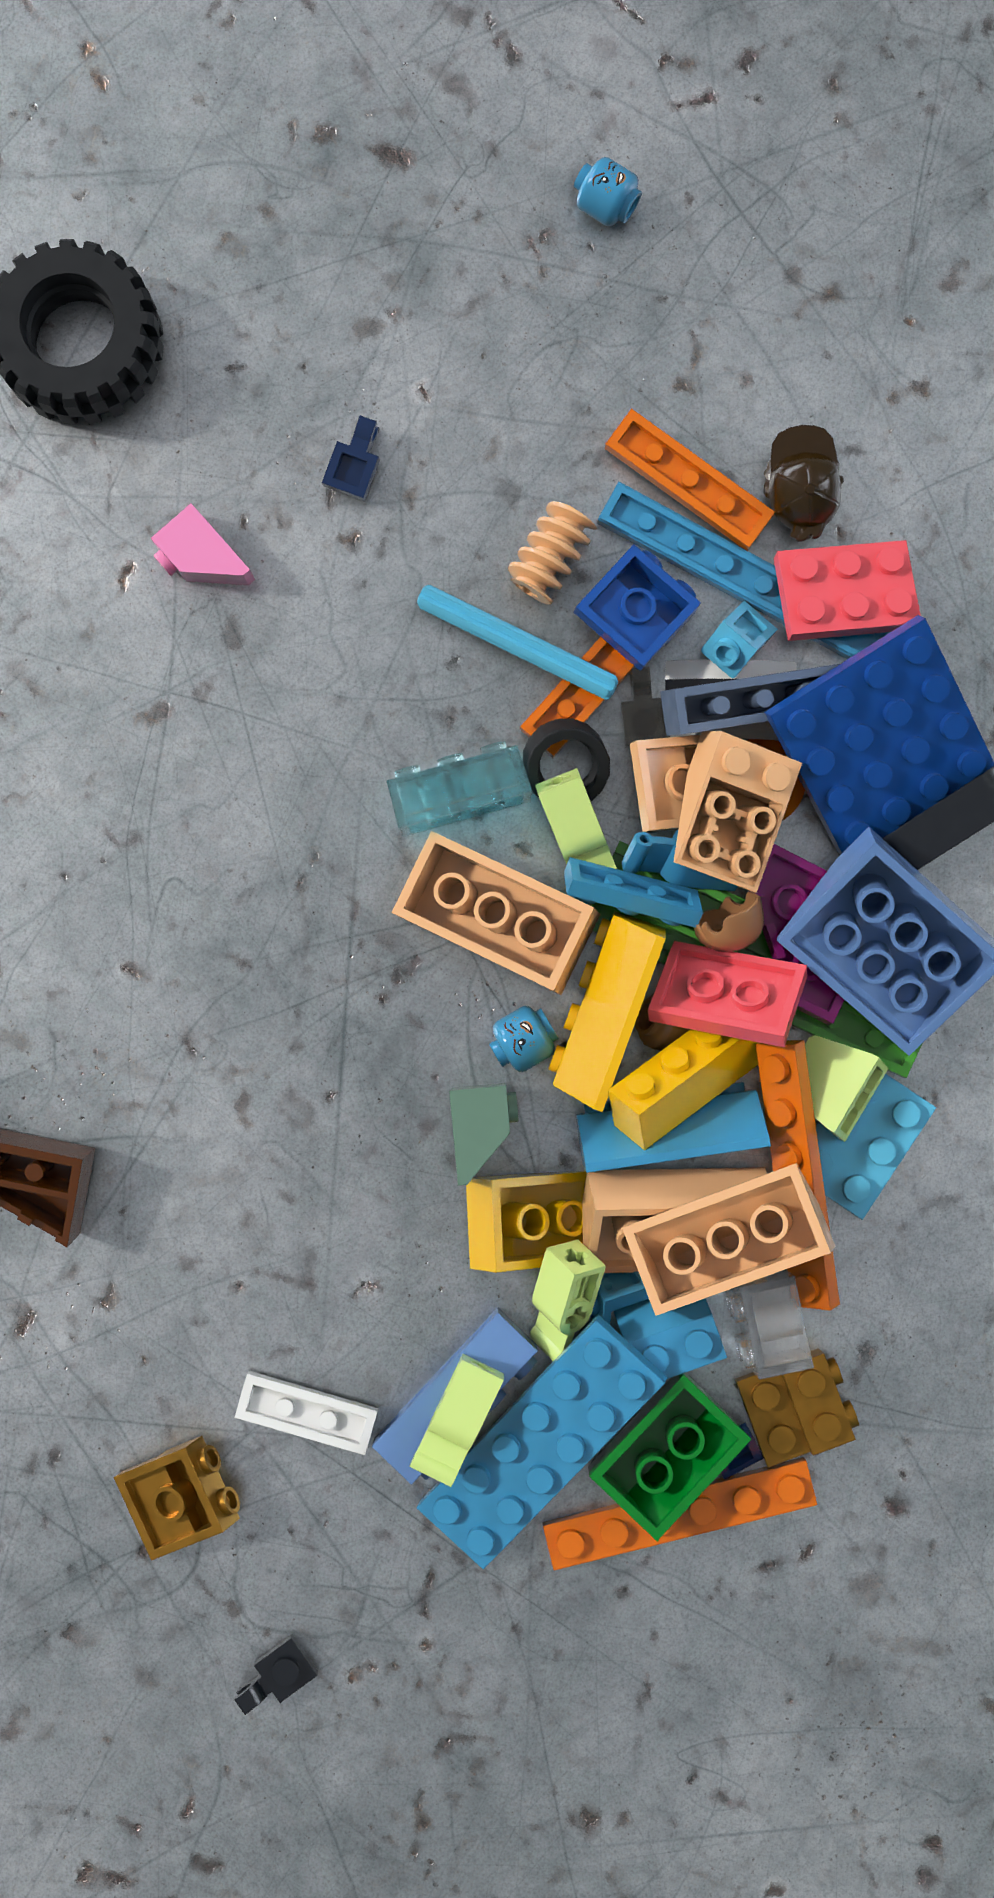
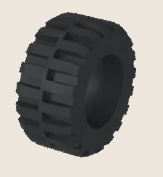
M60 239L59 247L50 248L48 242L34 246L37 253L28 258L21 253L12 260L15 268L10 273H7L5 270H2L0 273V375L18 399L27 407L33 406L39 415L49 420L57 415L63 424L76 425L78 417H84L87 423L91 425L102 423L101 414L111 412L115 418L125 413L126 411L122 406L125 402L131 399L137 404L145 395L141 388L143 383L153 384L158 374L154 362L162 360L164 350L160 337L164 334L162 322L141 276L133 266L127 267L122 256L113 250L107 251L105 255L100 244L90 241L84 242L83 248H79L74 239ZM75 301H91L101 304L111 311L114 317L112 336L104 350L94 359L78 366L61 367L46 363L37 352L38 333L46 318L57 308Z

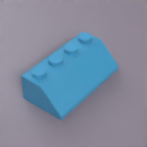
M744 1082L732 1084L645 1151L614 1126L610 1101L606 1102L603 1112L584 1104L585 1113L575 1114L582 1165L586 1173L771 1146L758 1092L754 1089L745 1090Z

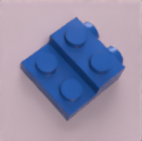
M633 544L581 600L573 613L641 671L691 619L701 602L696 599L694 590L687 583L679 579H673L663 570L662 563L654 554L647 550L641 551Z

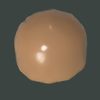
M747 892L744 904L736 903L729 896L725 897L719 909L703 912L699 924L696 925V928L694 927L695 935L703 945L715 951H738L753 944L764 927L761 897L754 892Z

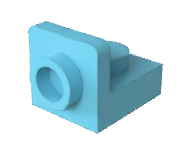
M744 600L723 620L702 647L701 652L729 677L735 678L778 629Z

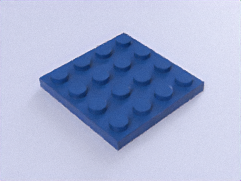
M919 615L764 712L787 757L802 763L798 778L839 856L868 827L883 838L994 766L992 756L926 618Z

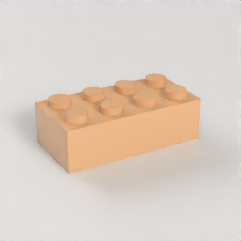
M433 831L430 832L391 912L559 995H562L600 916V913L594 907Z

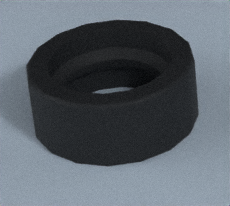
M573 718L555 719L541 725L528 738L523 750V770L532 792L539 798L535 785L546 781L540 771V760L543 753L551 745L559 741L577 740L589 749L592 756L591 770L582 781L590 801H593L603 791L610 776V757L599 734L587 723Z

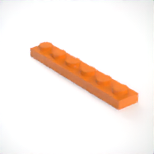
M787 1040L785 1047L757 1043L756 1052L767 1130L770 1137L773 1171L795 1163L798 1164L820 1205L830 1231L804 1040ZM833 1251L830 1254L787 1269L792 1306L831 1311L840 1305Z
M802 1457L771 1467L766 1466L737 1473L725 1480L723 1477L715 1479L658 1541L618 1504L542 1523L553 1570H558L816 1506L817 1501L807 1461Z

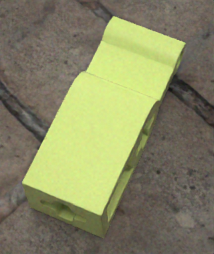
M573 769L536 784L537 794L566 864L569 857L617 869L578 769Z
M578 1239L546 1248L533 1292L532 1302L539 1310L535 1326L530 1331V1338L552 1361L572 1342L575 1332L580 1330L589 1320L606 1265Z
M462 1354L409 1467L452 1487L463 1461L472 1447L504 1381V1373Z

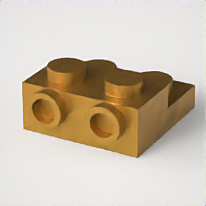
M819 1348L735 1379L767 1467L809 1452L814 1456L856 1440L852 1428L859 1426V1421L850 1400L842 1402L836 1385L844 1382L838 1364L834 1357L826 1359L824 1353Z
M202 1436L166 1450L158 1457L124 1470L113 1477L151 1561L223 1533L240 1519L237 1513L240 1509L238 1494L232 1487H225L218 1471L221 1466L220 1455L214 1446L206 1445Z

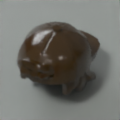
M798 425L778 433L772 443L771 457L767 463V469L763 473L766 479L764 483L766 493L764 494L770 499L772 510L775 511L774 515L780 522L792 530L790 536L796 539L797 542L805 541L811 537L812 539L820 537L825 526L832 520L840 507L841 485L844 482L843 476L839 475L840 463L837 460L833 437L825 428L815 425Z

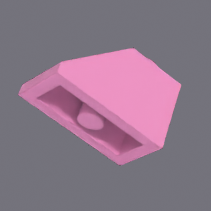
M192 503L151 537V540L159 550L153 556L170 576L178 571L187 582L250 585L255 580L250 569Z

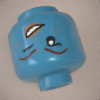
M608 157L601 158L593 166L586 163L574 182V188L579 190L577 195L578 208L606 226H614L619 221L625 224L635 211L642 196V191L638 190V176Z
M522 1006L494 1023L493 1033L496 1040L489 1043L502 1067L511 1063L515 1070L524 1072L552 1056L555 1051L553 1042L559 1038L541 1008L534 1011L529 1006Z

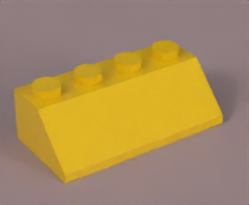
M614 911L611 921L602 918L593 943L601 946L596 963L588 960L586 962L578 985L586 989L581 1005L571 1004L563 1027L571 1031L566 1047L556 1046L548 1070L556 1073L553 1086L600 1112L604 1110L609 1096L608 1090L612 1087L666 939L665 928L618 911Z

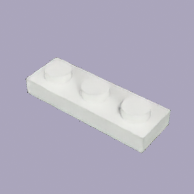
M249 1371L234 1418L365 1455L379 1408Z

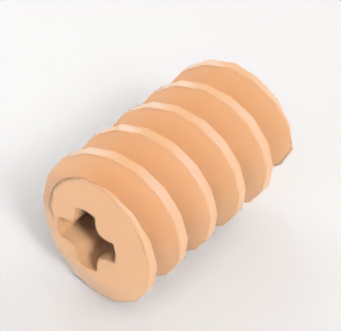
M555 501L549 502L546 506V512L549 517L543 516L537 520L536 526L540 532L533 531L527 536L530 547L524 546L518 550L517 555L521 562H511L508 566V571L513 577L511 581L521 591L547 605H551L553 600L545 592L546 588L549 587L556 590H561L562 584L555 577L556 572L569 576L572 572L564 562L565 558L578 561L581 558V554L574 547L575 542L587 546L591 542L583 532L584 528L597 529L595 524L580 511L570 505Z

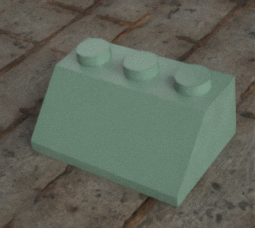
M506 1083L455 1087L449 1090L458 1186L468 1185L510 1134V1122H519L516 1092H507Z

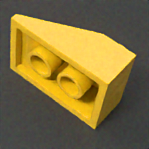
M586 1171L473 1177L468 1185H466L470 1269L497 1273L541 1268L547 1247L577 1239L583 1244L582 1200Z

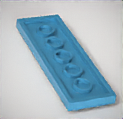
M597 1315L470 1448L452 1487L438 1481L420 1500L417 1509L484 1569L665 1384L667 1377L601 1316Z

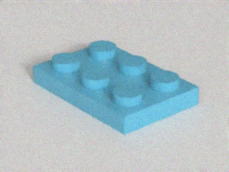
M885 1074L845 1142L816 1121L825 1196L863 1220L937 1107Z

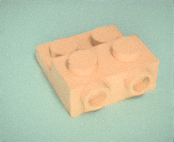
M701 735L637 740L630 743L642 832L679 829L687 772Z

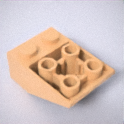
M702 731L687 772L673 862L757 893L802 763L723 731Z

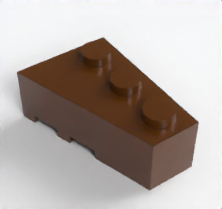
M0 1129V1207L18 1216L17 1220L28 1226L32 1224L56 1237V1242L68 1247L81 1232L95 1148Z

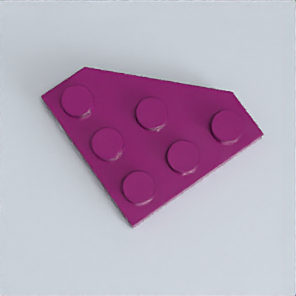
M776 844L773 845L756 893L761 897L764 912V927L762 930L772 959L803 964L777 941V937L827 871ZM807 967V979L797 1010L827 1025L834 1024L844 999Z

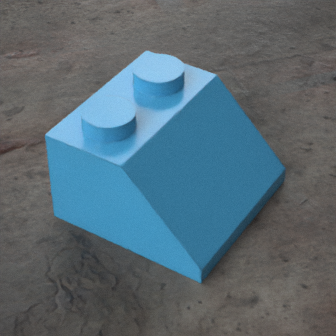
M706 1298L655 1316L649 1299L613 1311L622 1337L667 1377L666 1379L727 1358Z

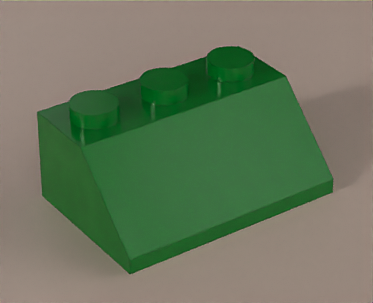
M687 1373L671 1377L588 1466L589 1477L645 1531L658 1541L752 1439L714 1398Z

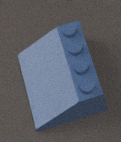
M870 827L835 860L777 937V941L804 965H807L814 974L909 1056L994 975V938Z

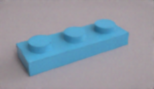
M569 857L564 871L567 895L573 896L575 899L586 904H595L597 902L613 906L629 915H638L640 913L656 917L672 926L683 924L696 928V925L699 924L703 910L698 890Z

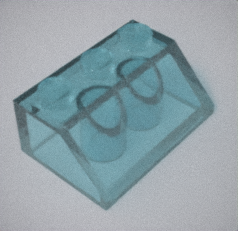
M506 741L496 742L481 747V755L464 759L463 753H457L438 759V767L421 771L420 765H413L395 771V778L387 780V785L398 828L402 836H409L531 802L532 789L518 746L507 747Z

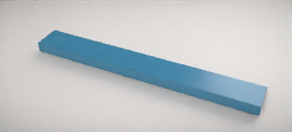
M617 483L597 520L598 525L651 552L741 602L745 600L755 610L785 625L774 565L625 484ZM890 632L811 640L849 659Z

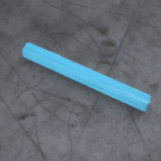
M432 585L424 586L418 596L417 604L420 609L605 700H609L617 688L619 681L616 675Z

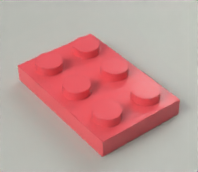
M906 540L777 551L773 558L788 641L892 632L915 616H921Z
M674 941L648 1007L649 1021L785 1047L807 979V965L732 951H715L705 946Z

